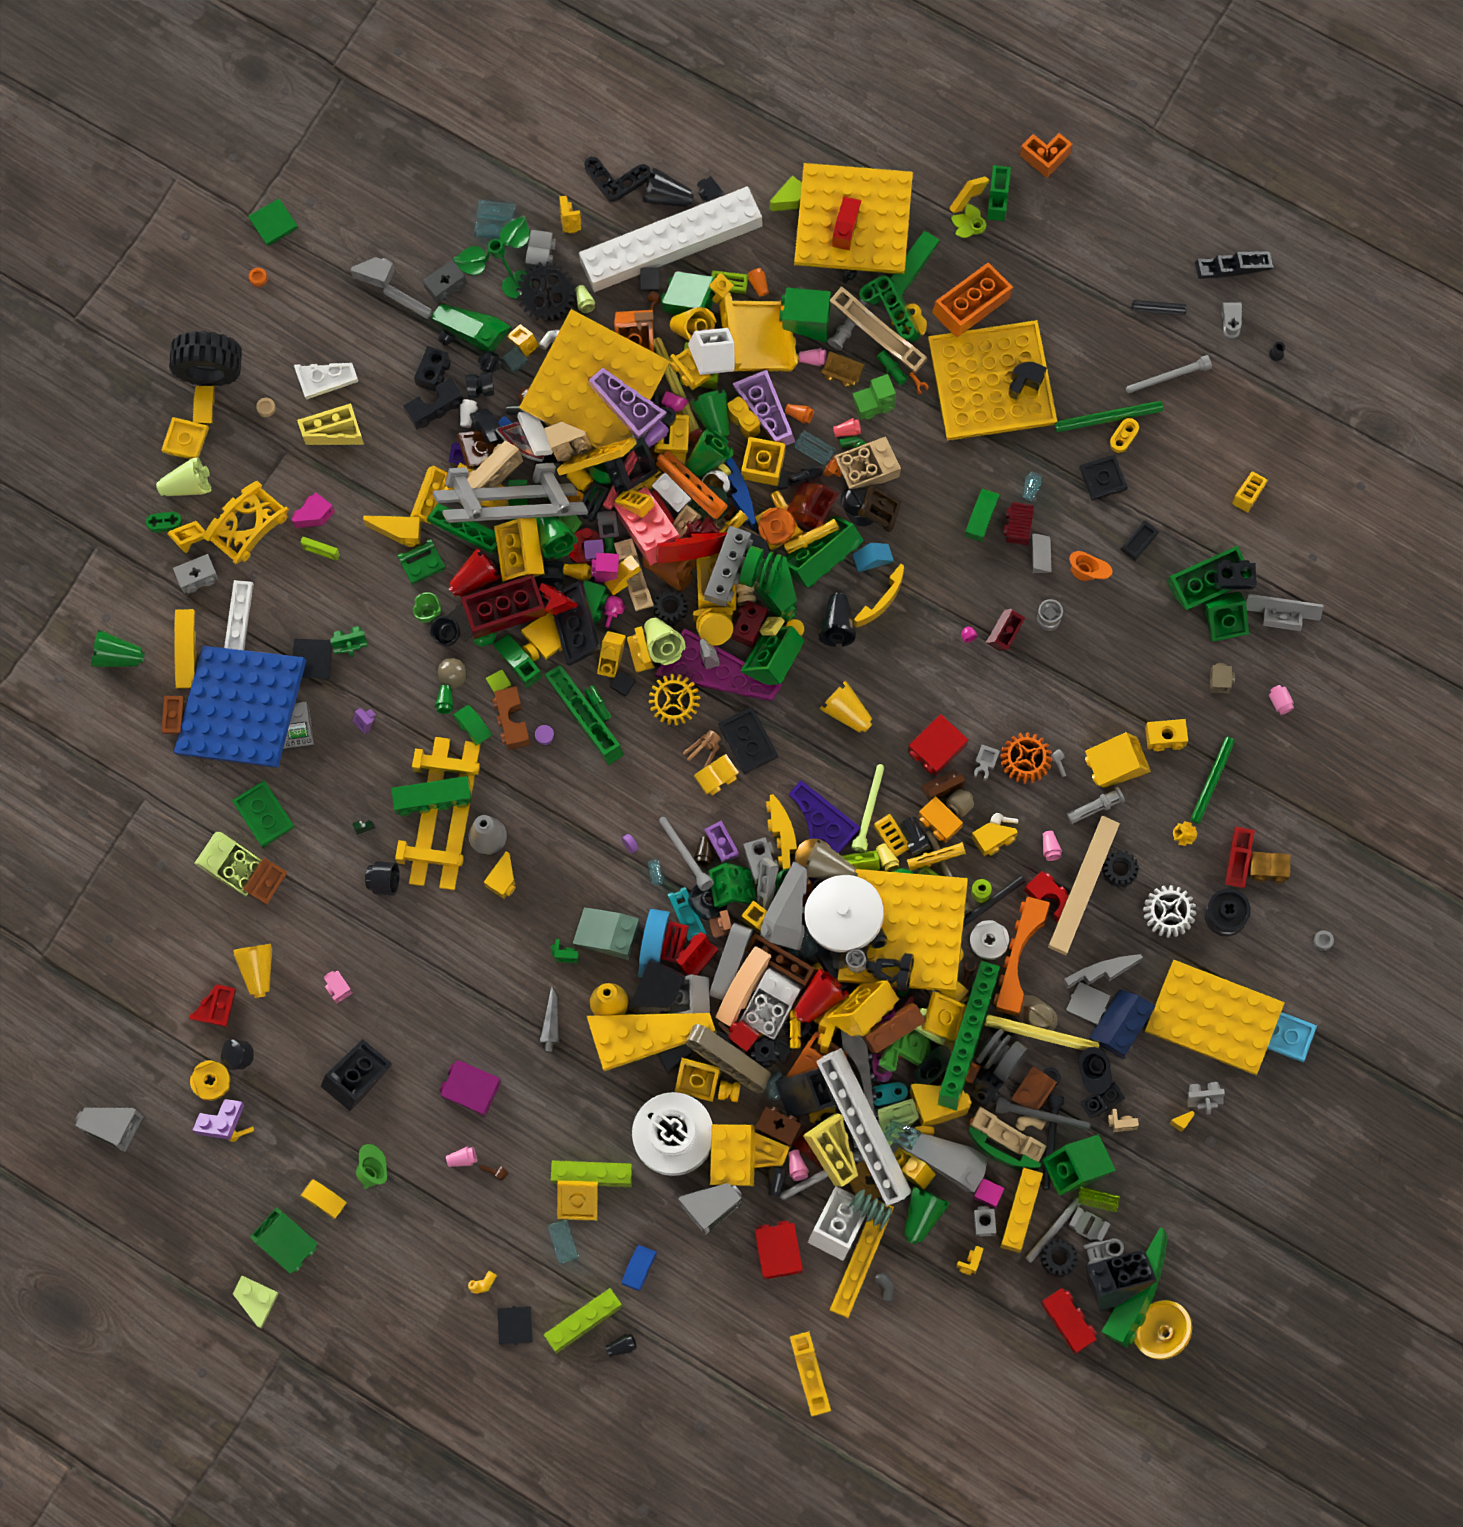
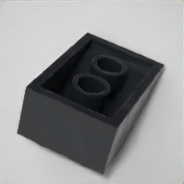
M362 1039L325 1075L320 1087L351 1111L392 1066V1063Z

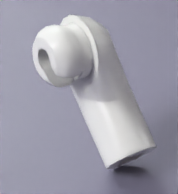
M560 330L548 331L538 345L546 350L550 343L554 342Z

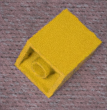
M1127 732L1085 751L1087 755L1085 757L1086 763L1092 768L1094 773L1092 778L1096 785L1103 788L1151 772L1138 737Z
M912 1084L909 1092L914 1100L921 1126H934L967 1115L971 1104L969 1094L964 1093L963 1090L958 1108L953 1110L937 1105L941 1086Z

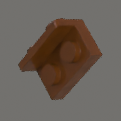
M953 770L922 785V789L930 802L935 796L940 799L964 787L965 779L962 774L958 775L957 771Z

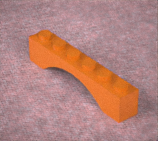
M1027 897L1026 902L1021 903L1019 913H1022L1021 920L1016 921L1014 931L1017 934L1015 938L1011 939L1009 946L1012 952L1010 957H1006L1004 968H1007L1006 973L1001 975L999 981L1001 991L1000 994L996 993L994 1005H996V1011L1017 1017L1020 1016L1024 1002V993L1018 978L1019 958L1028 940L1045 926L1050 902Z

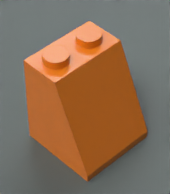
M653 310L616 312L615 332L654 352L653 320H649L652 323L651 329L648 328L647 322H643L641 324L642 329L639 330V321H635L634 313L653 312Z

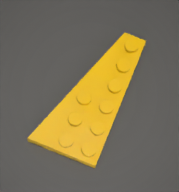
M710 1013L587 1016L604 1071L686 1044L694 1024L703 1025L716 1034Z

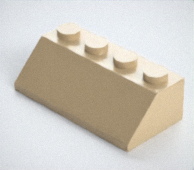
M507 441L498 444L494 448L493 453L489 457H485L481 461L480 466L468 474L467 481L471 488L498 487L523 462L519 448Z

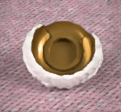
M719 470L707 473L702 479V482L720 498L726 495L730 488V481L727 475Z

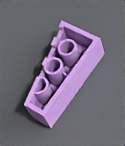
M604 368L588 381V385L637 440L666 416L667 412L653 404L652 401L640 395L636 390L627 386Z
M767 370L732 383L735 392L747 403L749 410L758 417L760 425L772 441L785 443L786 445L795 442Z

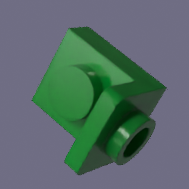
M556 939L555 944L551 946V956H554L555 962L579 963L578 951H575L574 948L560 950V939Z

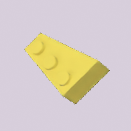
M351 403L297 420L306 445H364Z
M834 1113L803 1136L835 1186L843 1187L857 1177L858 1173L853 1153L850 1151L849 1137L845 1131L843 1115Z

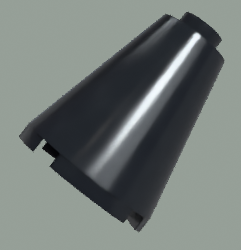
M652 168L645 188L646 194L645 197L643 196L642 202L687 207L688 204H692L694 194L691 193L692 189L659 169Z
M840 592L834 593L829 597L818 631L820 642L831 647H836V644H842V647L848 646L856 639L848 598Z

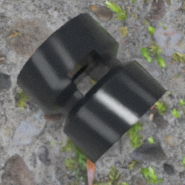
M491 372L481 373L480 376L476 374L465 375L469 399L479 398L481 394L484 397L495 395Z

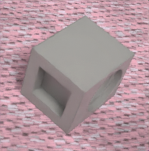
M989 1206L977 1207L978 1210H974L973 1213L975 1237L995 1236V1210L990 1209ZM982 1216L988 1217L990 1224L987 1226L981 1225L979 1218Z

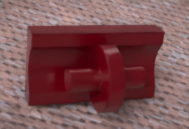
M709 515L702 522L697 519L695 523L688 521L686 524L689 528L686 532V535L689 536L688 538H691V534L719 533V529Z

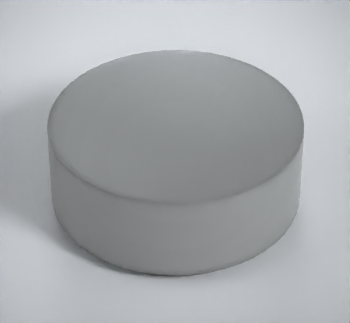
M1325 930L1319 931L1313 939L1314 946L1321 951L1329 950L1334 943L1333 935Z

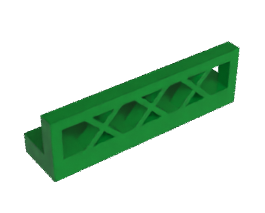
M439 503L427 517V522L491 554L494 551L498 552L495 531L475 521L447 523L442 512L443 510L451 509Z

